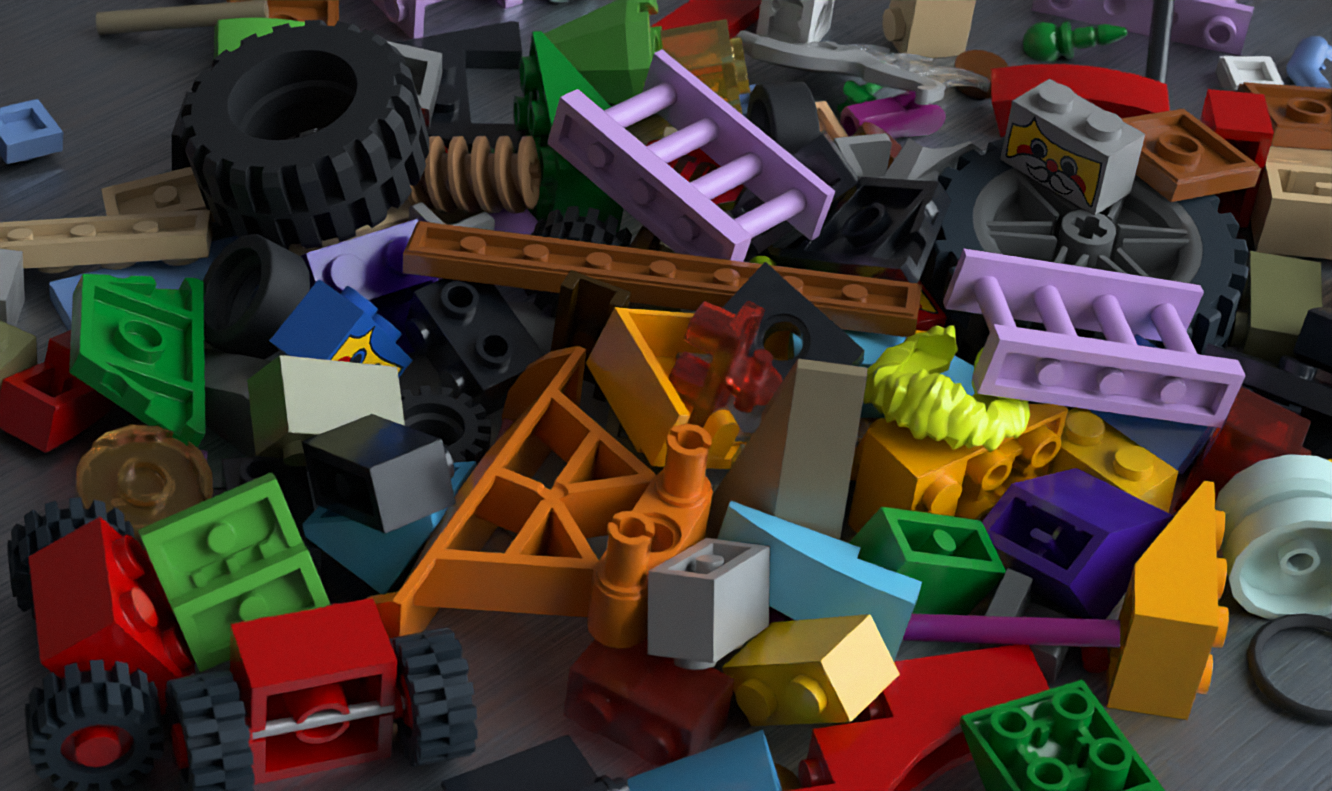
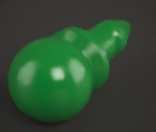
M1063 21L1059 27L1050 22H1038L1030 26L1025 32L1022 47L1029 57L1039 61H1054L1059 59L1061 55L1066 59H1072L1074 57V48H1093L1096 45L1108 46L1125 38L1128 31L1124 27L1101 24L1097 27H1079L1072 31L1069 21Z

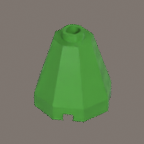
M616 0L544 33L611 107L643 92L655 52L664 50L661 26L650 27L649 15L659 14L656 0Z

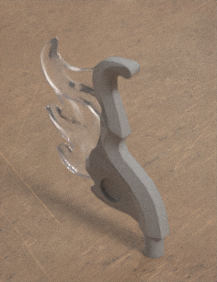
M748 31L739 32L734 42L736 51L776 66L808 72L860 77L863 81L875 85L916 92L914 102L920 105H929L935 101L942 100L945 89L951 86H973L984 92H988L990 88V80L977 73L953 67L932 66L933 58L906 53L889 54L890 48L860 43L838 45L836 42L829 41L790 44L765 36L762 37Z

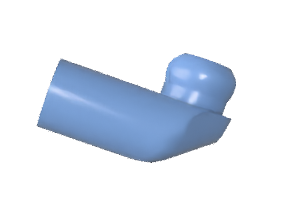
M1310 36L1298 43L1286 66V72L1296 86L1331 88V85L1320 71L1326 69V66L1323 64L1325 59L1332 62V46L1323 37Z

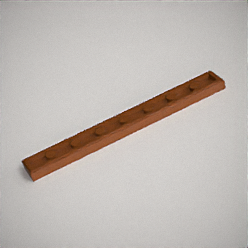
M423 221L416 223L403 253V273L560 293L562 282L570 270L630 291V302L712 313H718L762 265ZM770 265L840 329L900 337L915 335L922 285Z

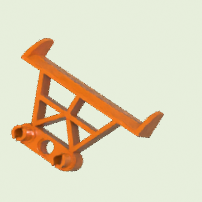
M574 346L551 351L530 363L508 391L502 412V421L504 418L516 420L488 450L455 496L456 504L447 508L442 520L432 532L399 592L370 596L366 599H374L389 639L424 632L442 607L587 617L589 633L601 644L617 649L638 645L648 636V571L706 538L713 494L711 483L705 475L708 453L712 445L711 435L698 425L680 424L673 427L666 439L667 451L664 469L658 474L654 473L580 409L586 349ZM554 451L567 464L554 481L553 487L550 490L545 488L543 483L532 478L550 452ZM498 526L517 533V536L505 553L480 552ZM608 535L607 549L600 560H598L585 538Z

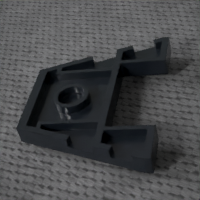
M508 21L394 42L442 53V76L430 127L427 128L429 137L440 136L444 146L449 149L452 137L463 136L467 144L468 153H471L473 142L477 136H486L490 146L494 149L500 136H509L513 144L514 153H518L520 141L525 136L524 131H516L514 124L471 122L466 68L519 69V60L523 52L519 21Z

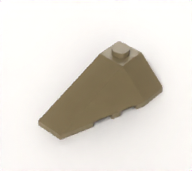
M797 359L763 410L761 423L747 444L739 446L732 457L731 468L719 486L713 485L706 538H718L730 502L734 501L840 540L867 380L866 367Z

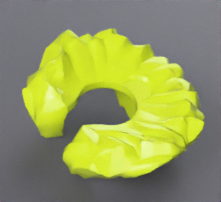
M936 325L927 332L909 336L903 343L894 347H888L876 362L867 369V380L863 398L864 404L872 403L881 414L884 413L886 423L896 420L899 427H908L916 439L922 440L928 435L936 442L945 439L953 450L963 445L968 449L982 445L989 452L997 449L1004 438H1018L1027 427L1030 417L1028 401L978 394L973 380L971 384L974 394L970 396L965 392L961 383H953L950 377L940 374L949 370L950 363L958 350L954 326L950 325L943 328ZM982 348L977 354L974 364V371L976 369V366L978 364V361L984 348Z

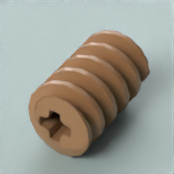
M431 136L429 137V154L425 160L426 167L417 186L410 185L412 192L408 197L411 206L422 202L429 209L434 206L441 213L454 212L457 208L464 213H474L480 208L487 213H499L505 208L511 214L523 213L527 208L534 209L539 199L541 185V165L535 140L532 136L522 137L518 153H514L510 137L500 136L496 143L495 153H491L490 144L486 136H477L473 142L471 153H468L467 144L463 136H454L450 141L448 153H446L441 137Z

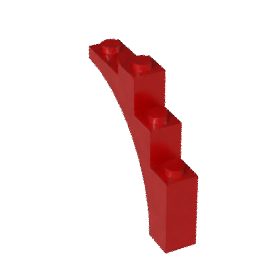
M1008 645L894 661L899 675L857 715L858 722L814 728L812 730L807 759L801 760L798 765V779L802 788L788 791H920L945 772L973 760L960 726L962 715L1050 689L1030 646Z

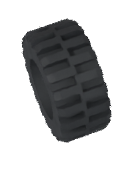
M307 20L304 26L291 28L289 23L272 27V33L260 37L255 33L240 40V47L234 51L224 50L214 58L212 69L210 71L202 70L195 79L191 88L192 93H188L180 113L182 121L179 126L180 139L205 206L211 211L214 220L224 229L235 232L238 237L258 234L289 250L290 244H301L305 249L322 247V241L338 237L339 242L356 237V230L366 225H369L372 229L386 220L387 210L391 207L399 209L408 199L412 192L410 185L417 186L426 167L425 160L429 154L430 140L410 68L407 67L403 55L397 48L387 43L386 39L368 29L360 32V29L351 23L337 21L335 26H327L322 20ZM323 128L303 137L286 140L308 130Z

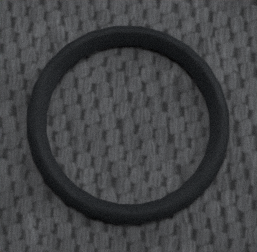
M1305 613L1290 614L1273 619L1261 626L1250 640L1247 651L1248 669L1254 683L1270 701L1286 712L1312 722L1332 724V711L1302 705L1280 692L1266 676L1261 660L1264 644L1277 632L1292 627H1313L1332 632V619L1321 615Z

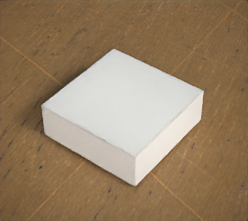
M1270 56L1219 57L1215 72L1224 91L1237 92L1239 83L1243 84V82L1284 85Z

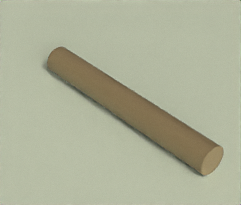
M267 0L97 12L96 26L99 35L212 27L216 25L218 20L269 18Z

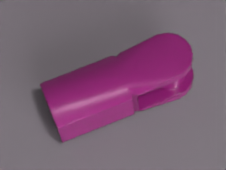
M907 91L894 97L846 106L841 113L840 124L849 137L856 132L863 122H869L883 129L894 139H898L900 137L928 136L935 133L944 124L946 114L938 105H920L915 103L916 92Z

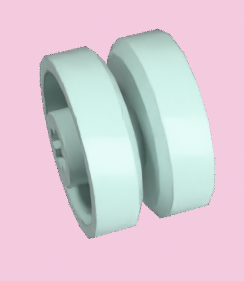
M1287 454L1261 460L1235 474L1219 492L1215 503V510L1225 512V528L1221 549L1223 557L1227 561V574L1233 598L1248 612L1268 620L1290 614L1305 613L1327 616L1332 613V462L1318 456Z

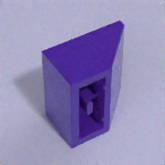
M418 219L301 255L309 270L310 289L318 279L338 293H341L347 285L352 287L378 309L377 314L402 333L395 343L406 354L415 352L405 331V321L414 291L438 281L437 277L403 273V253Z
M1078 468L1012 483L982 523L1005 570L1008 568L1033 578L1032 592L1083 619H1106L1127 592L1135 563L1174 516Z

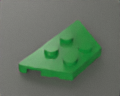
M82 274L72 298L69 373L184 450L195 453L205 435L204 282L196 278H184L179 289H156L157 283L152 276L131 275L128 278H116L105 274Z

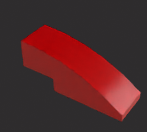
M1026 64L991 69V99L1000 137H1005L1012 101L1048 79L1069 87L1078 96L1104 111L1118 115L1121 119L1170 111L1167 84L1133 73L1103 67L1072 64Z
M71 330L49 338L44 362L2 380L0 390V429L45 453L74 438L100 420L117 405L69 373Z

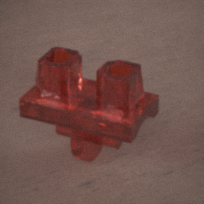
M747 300L736 315L704 301L694 313L683 339L685 342L712 355V362L710 364L684 351L676 361L668 377L680 399L694 407L687 424L698 425L703 428L709 416L716 412L717 408L725 407L732 395L736 397L734 407L743 413H750L754 405L764 406L769 403L783 382L781 374L771 366L773 355L767 350L756 349L752 357H747L766 309Z

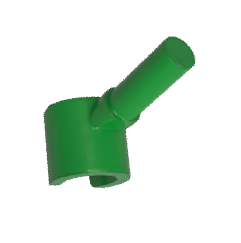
M848 80L845 82L842 90L848 98L843 103L838 104L836 110L842 113L846 106L877 100L873 95L881 90L883 86L869 82L858 85L853 80Z

